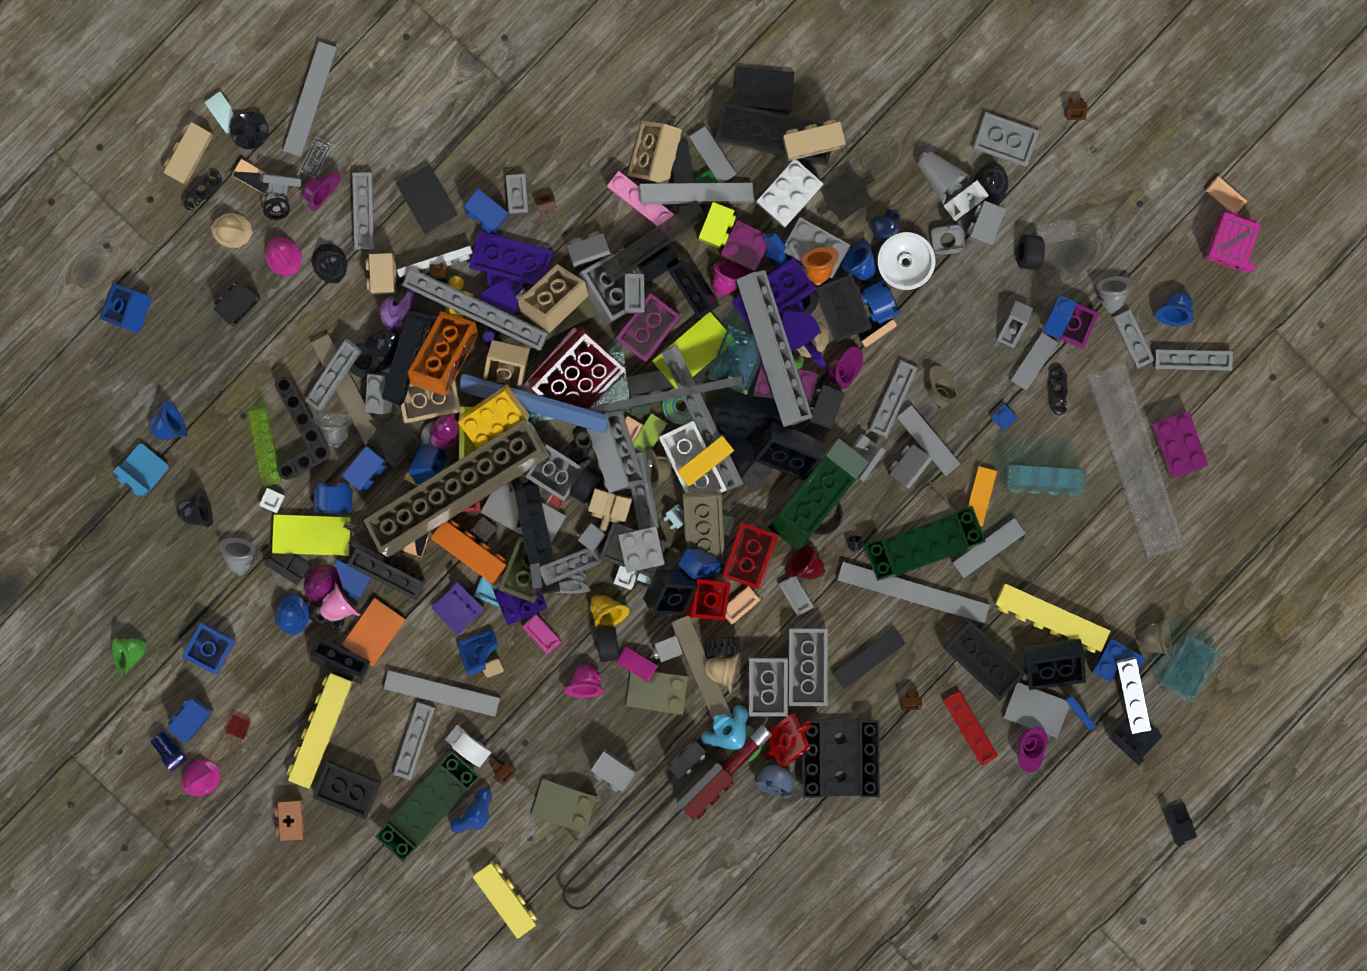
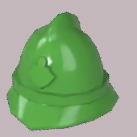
M114 638L112 642V656L119 674L124 676L129 668H132L134 664L141 660L147 649L144 641L134 638H123L121 640Z

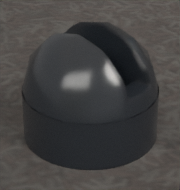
M854 535L847 538V546L851 551L855 552V549L859 551L862 548L861 536Z

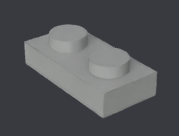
M525 174L506 175L509 214L528 213Z

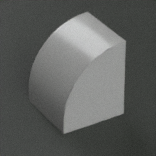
M596 518L578 539L579 542L592 552L610 531L608 528L607 531L600 530L601 522Z

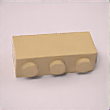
M192 122L183 129L182 140L175 144L172 150L174 152L172 158H168L163 166L166 175L187 185L214 136Z

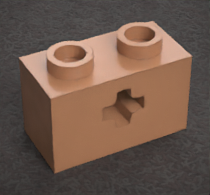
M303 799L279 801L278 806H275V817H279V825H276V835L280 836V841L304 839ZM288 815H290L291 819H294L291 825L285 821Z

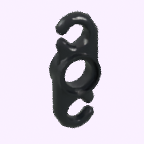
M211 172L210 176L217 178L216 184H211L210 177L206 176L202 182L197 183L188 191L182 200L185 209H195L193 205L187 204L188 198L195 200V206H198L201 201L208 199L221 186V175L217 172ZM199 186H206L208 190L207 194L203 197L197 194Z
M1055 367L1050 371V374L1054 375L1056 372H1060L1062 377L1059 380L1054 377L1050 378V405L1054 414L1063 415L1066 413L1067 408L1064 407L1062 410H1057L1055 406L1057 403H1062L1064 406L1067 405V373L1063 368ZM1057 385L1064 388V394L1060 397L1055 396L1053 392Z
M579 427L575 438V445L572 448L573 452L581 451L582 457L576 458L574 453L570 454L571 460L575 463H582L586 460L592 445L591 437L585 427ZM583 434L587 435L590 439L589 444L586 446L580 445L578 441L579 437Z
M304 600L306 605L310 603L309 600ZM314 602L311 603L312 610L309 612V619L319 624H325L330 628L333 627L332 621L328 619L321 621L317 618L316 614L321 606L316 605ZM344 618L340 619V623L334 626L335 630L343 627Z

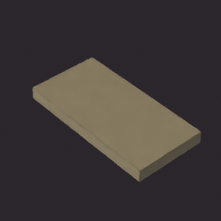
M721 491L683 493L686 550L700 549L725 563Z

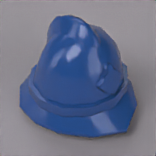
M861 241L845 255L842 263V268L845 272H849L861 280H873L876 272V263L868 241Z
M1186 291L1172 294L1162 307L1155 312L1156 319L1170 326H1183L1191 323L1194 320L1192 298Z
M162 401L161 410L151 419L149 424L152 435L158 439L166 440L176 436H187V429L179 411L169 401Z
M291 594L282 598L277 605L275 622L280 630L291 636L301 633L308 623V606L302 598Z

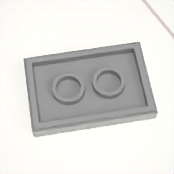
M985 112L972 149L1027 168L1039 130Z
M1018 682L1014 687L1003 718L1029 728H1041L1045 730L1047 735L1058 738L1069 705L1064 699L1037 689L1029 690L1027 685Z

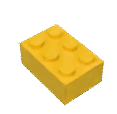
M505 385L462 414L458 423L478 449L521 421H528L530 414L510 387Z

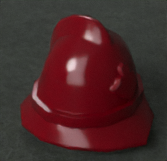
M809 546L796 551L789 558L784 569L786 576L808 580L817 579L825 574L823 561L815 553L814 548Z

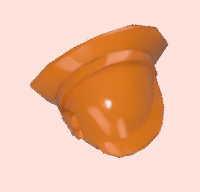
M819 247L803 255L801 263L804 265L809 280L815 285H821L827 281L835 267V262L838 260L839 252L835 248Z

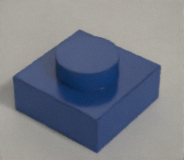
M1005 404L990 417L1002 431H1005L1018 419Z

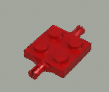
M795 714L787 716L769 730L772 734L768 739L770 749L763 754L764 759L768 761L774 756L780 767H786L811 748L804 734L805 731L812 727V725H809L811 723L805 721L800 725Z

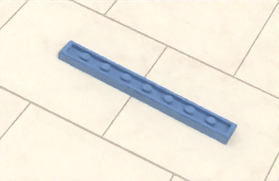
M462 374L460 378L461 392L485 399L505 386L467 374ZM510 387L527 411L602 433H606L608 429V415Z

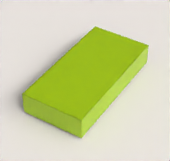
M650 414L633 443L634 448L640 452H646V446L653 448L667 423Z

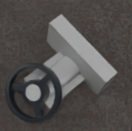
M260 173L259 181L268 183L267 198L263 205L264 215L271 220H281L287 217L290 212V205L286 201L288 186L301 187V179ZM285 204H286L287 207H288V209H287L286 212H285L284 209L282 208V207H285ZM271 211H272L273 213H279V212H280V213L283 214V215H280V216H272V215H269L267 212H271Z

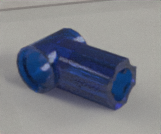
M164 731L150 741L170 772L187 761L183 752L178 747H175Z

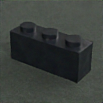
M690 257L668 270L698 319L720 306Z
M319 637L310 652V661L359 684L363 683L370 669V661Z

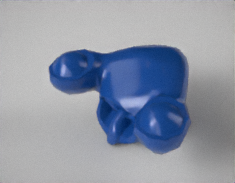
M489 788L480 789L477 792V802L465 811L462 818H455L451 821L452 832L462 833L469 829L480 830L487 824L490 817L488 807L492 800V792Z

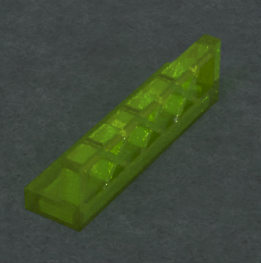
M261 408L249 411L248 416L262 486L281 484L282 479L278 474L279 464L268 409Z

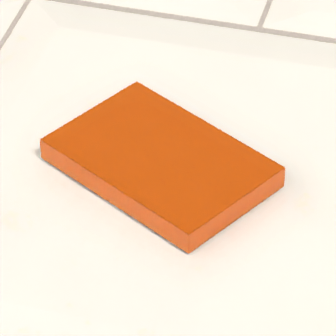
M374 598L342 643V646L355 655L370 661V665L373 667L406 619Z

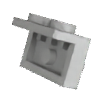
M861 434L852 448L869 461L858 476V479L864 482L886 450Z

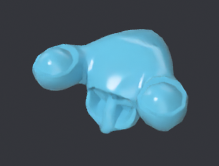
M737 705L733 708V718L726 714L716 715L712 724L714 732L705 731L701 735L702 743L707 747L719 746L731 750L742 748L746 739L747 708Z

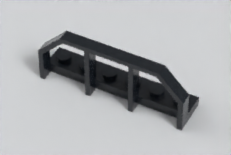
M519 478L513 479L509 482V492L513 491L515 494L518 508L516 526L517 528L522 527L525 541L523 559L529 560L532 583L531 597L560 592L559 581L546 586L540 572V567L553 562L554 557L539 487L534 482L521 484Z

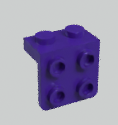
M499 588L493 590L507 625L547 609L543 595H538L535 603L500 591L498 590Z

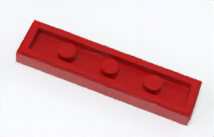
M957 690L942 699L981 766L998 757L960 691Z

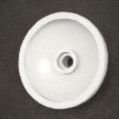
M910 232L898 233L887 239L880 248L877 262L878 269L882 278L892 287L900 290L916 289L925 284L933 274L935 254L929 242L922 236ZM904 258L909 260V264L906 266L902 264Z

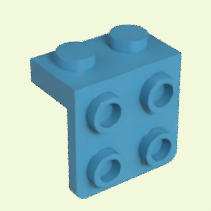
M138 444L121 466H117L113 472L116 474L115 478L119 482L129 484L131 486L130 490L139 497L140 495L147 496L169 469V465L144 444Z

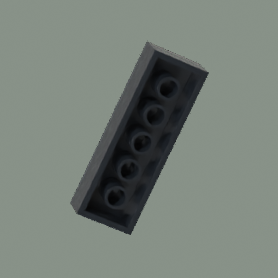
M723 102L715 142L787 157L782 140L783 135H786V131L798 129L799 132L803 131L806 126L816 124L817 127H820L823 124ZM831 151L796 160L828 166Z

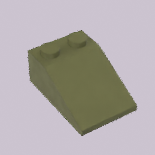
M519 537L498 590L535 603L537 596L531 597L532 583L529 560L523 559L525 541L524 538Z
M655 671L650 681L646 682L630 672L626 706L683 715L688 675Z
M542 778L531 815L586 834L597 795Z

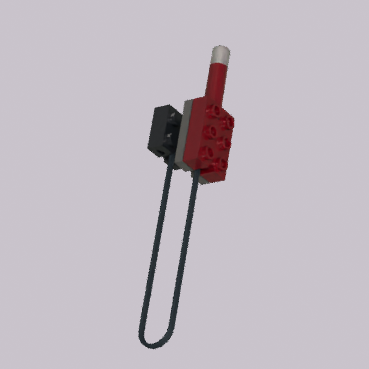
M761 725L745 741L743 747L737 749L723 764L716 760L676 800V804L681 809L587 904L581 907L569 904L566 900L565 892L570 883L675 777L678 779L681 777L686 778L693 771L691 767L695 763L699 765L706 758V748L694 739L668 765V769L674 775L566 883L562 893L565 904L574 910H582L588 907L682 811L692 820L696 817L700 819L706 813V807L718 801L720 798L719 793L722 790L726 792L733 785V775L772 734Z

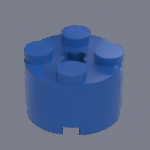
M885 280L864 289V293L861 294L865 305H870L872 311H869L872 320L875 323L879 322V324L901 314L899 310H895L898 308V305L891 290L887 286L884 287L887 284Z
M326 483L317 484V488H314V512L319 513V509H321L326 514H344L345 510L352 513L353 489L344 483L336 484V487H330Z

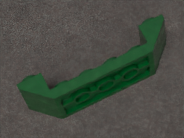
M838 438L823 460L781 512L778 513L768 528L777 535H780L779 537L798 551L855 482L869 461Z
M970 506L937 521L884 540L881 538L864 544L875 577L877 581L966 552L985 543L986 540L974 508Z
M451 751L376 834L375 838L404 862L465 792L477 781L480 775Z

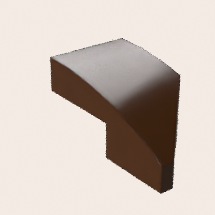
M430 264L427 275L439 281H448L447 265Z

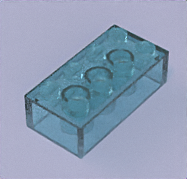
M1005 465L1004 488H1009L1008 492L1022 493V489H1028V493L1041 494V490H1047V494L1060 495L1061 491L1066 492V496H1080V493H1085L1086 470Z

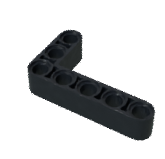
M426 309L411 310L408 313L383 389V400L399 406L404 403L411 383L408 371L423 345L426 333L430 332L439 314Z
M280 377L275 382L276 390L308 447L307 451L279 466V476L282 479L290 480L328 460L331 451L293 380L289 377ZM283 380H287L290 384L289 389L286 391L280 388V383ZM292 397H297L299 400V404L295 408L289 405V400ZM301 414H306L308 417V421L304 425L298 421V417ZM313 430L317 433V438L311 442L307 434ZM320 447L326 450L324 458H319L316 454ZM304 456L309 459V465L305 468L300 465V459ZM285 466H290L293 470L289 477L283 474Z

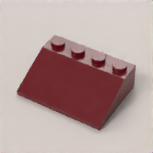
M581 326L528 382L531 389L539 396L588 409L626 369L596 338Z

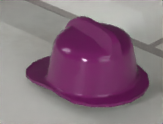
M332 173L326 178L314 177L308 181L301 192V196L309 202L311 211L318 210L326 198L338 186L341 179L339 173Z
M851 347L845 351L842 357L832 360L829 365L827 379L838 383L843 389L848 388L862 368L863 354L861 350L857 347Z
M1034 727L1026 730L1017 739V749L1019 750L1018 763L1020 768L1027 773L1038 770L1044 758L1048 737L1045 730Z

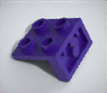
M459 581L432 607L457 635L486 609Z

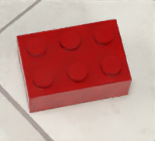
M741 522L722 577L761 590L780 535Z

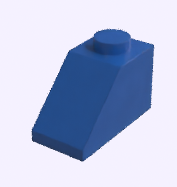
M1058 295L1042 332L1060 339L1070 321L1077 302Z
M687 549L682 554L678 565L692 579L715 578L724 562L700 549Z
M337 559L335 564L343 589L347 590L346 594L355 599L357 596L361 598L372 578L347 565L348 563Z

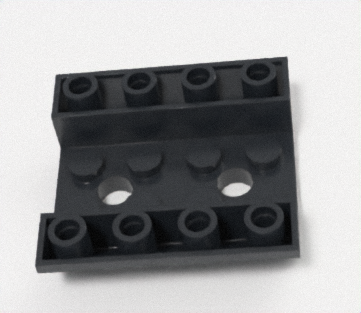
M816 719L802 721V724L805 721H809L811 723L809 725H812L804 733L811 748L802 754L803 798H822V796L880 797L879 720ZM838 733H843L846 737L845 741L841 744L836 743L834 739ZM839 771L846 774L843 782L835 780V774Z

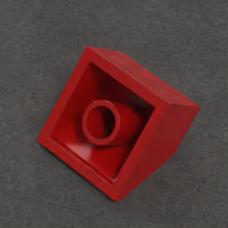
M708 578L695 579L698 588L685 615L694 618L725 621L731 583Z

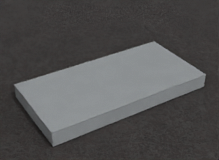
M507 483L490 494L481 513L523 536L522 527L517 528L516 526L518 508L515 494L513 491L509 492V484ZM542 503L550 543H552L566 516Z

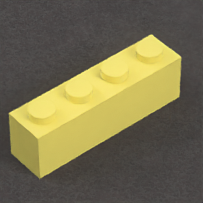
M490 862L476 872L473 878L518 939L536 926L535 920H537V917L532 910L528 911L524 906L526 902L520 894L518 896L513 891L515 887L509 879L505 880L502 876L504 872L499 864L496 863L494 865L493 862Z

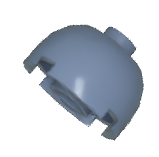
M776 763V765L764 767L759 772L755 785H757L758 789L775 796V793H780L782 798H789L794 790V777L786 769L787 767H780L779 763Z

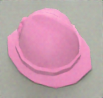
M335 583L334 590L323 599L320 608L321 615L330 621H337L351 614L361 616L354 603Z

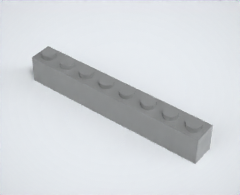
M766 271L753 272L737 279L783 427L811 419L812 414Z

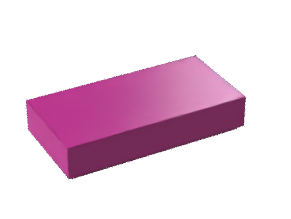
M537 614L522 626L547 655L562 642Z
M625 647L617 661L618 665L646 682L650 681L658 665L628 647Z

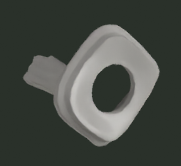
M946 225L935 227L931 230V242L935 254H955L964 249V234L959 225ZM944 233H951L955 237V243L950 248H945L941 245L940 238Z

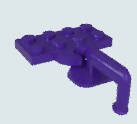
M479 231L469 269L487 273L489 289L481 293L479 300L515 316L518 307L515 295L522 290L524 284L534 286L548 273L553 251ZM489 326L487 332L483 334L486 347H490L496 330Z
M794 257L768 275L767 278L790 349L797 350L804 346L818 367L824 369L827 363L822 353L816 349L811 341L819 334V325L811 314L804 313V306L801 302L803 298L815 291L816 287L809 280L807 274ZM740 295L731 302L753 332L742 296Z

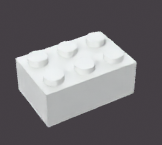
M793 160L756 201V204L785 229L819 191L823 183L799 161Z

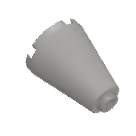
M931 151L922 153L918 158V167L942 204L948 203L962 191V184L965 183L967 185L970 180V176Z

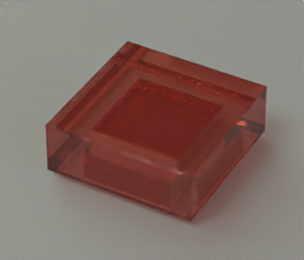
M233 714L226 733L244 740L251 721Z

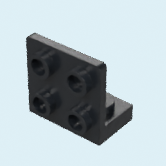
M1127 717L1111 734L1109 739L1140 766L1144 761L1143 757L1162 738V735L1151 725V730L1132 734Z

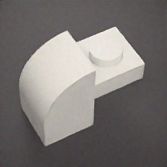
M977 180L945 204L944 207L954 221H956L989 195Z
M458 725L455 726L445 739L455 751L479 768L491 754L482 743L472 738Z

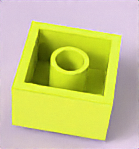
M713 202L700 233L699 241L719 249L721 245L725 246L729 234L726 233L728 227H733L736 216L733 215L734 210Z

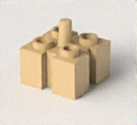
M596 487L588 511L592 512V516L602 519L599 529L607 531L609 521L617 524L626 521L633 498L614 492L609 493L608 490Z

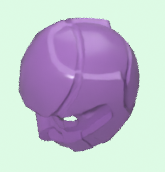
M409 289L399 305H397V301L393 296H389L383 301L379 314L382 323L388 330H394L397 333L402 332L408 313L411 310L418 309L416 299L418 294L415 291Z

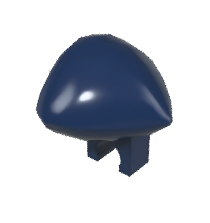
M887 209L884 217L875 216L869 221L870 230L875 237L887 240L900 232L898 222L901 215L895 214L894 210Z

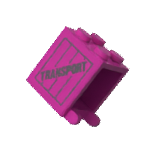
M1228 210V212L1218 216L1204 258L1245 273L1254 271L1256 266L1248 261L1261 225L1257 224V220L1253 218H1240L1238 213Z

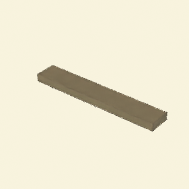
M329 334L311 343L325 369L337 352ZM347 372L336 391L366 445L381 437L382 434L371 413L365 412L366 404L351 375Z
M685 616L671 622L713 721L716 715L722 714L733 718L719 684L706 674L705 664L708 658L690 617Z

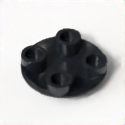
M244 112L233 118L230 133L237 146L252 150L264 144L268 137L269 128L266 120L259 113Z

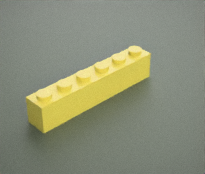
M1003 583L994 603L998 605L997 610L1006 614L1011 611L1016 614L1015 618L1024 622L1026 619L1033 621V626L1042 630L1044 627L1051 629L1050 633L1057 637H1061L1062 634L1067 636L1068 640L1081 639L1082 644L1086 645L1084 649L1093 653L1096 650L1102 651L1110 633L1108 629Z
M333 672L329 676H325L322 686L325 688L323 693H319L316 698L315 704H318L316 711H312L308 721L311 723L308 729H304L301 739L304 740L302 746H298L295 751L294 757L297 759L295 764H291L288 769V781L308 789L312 787L352 686V680Z

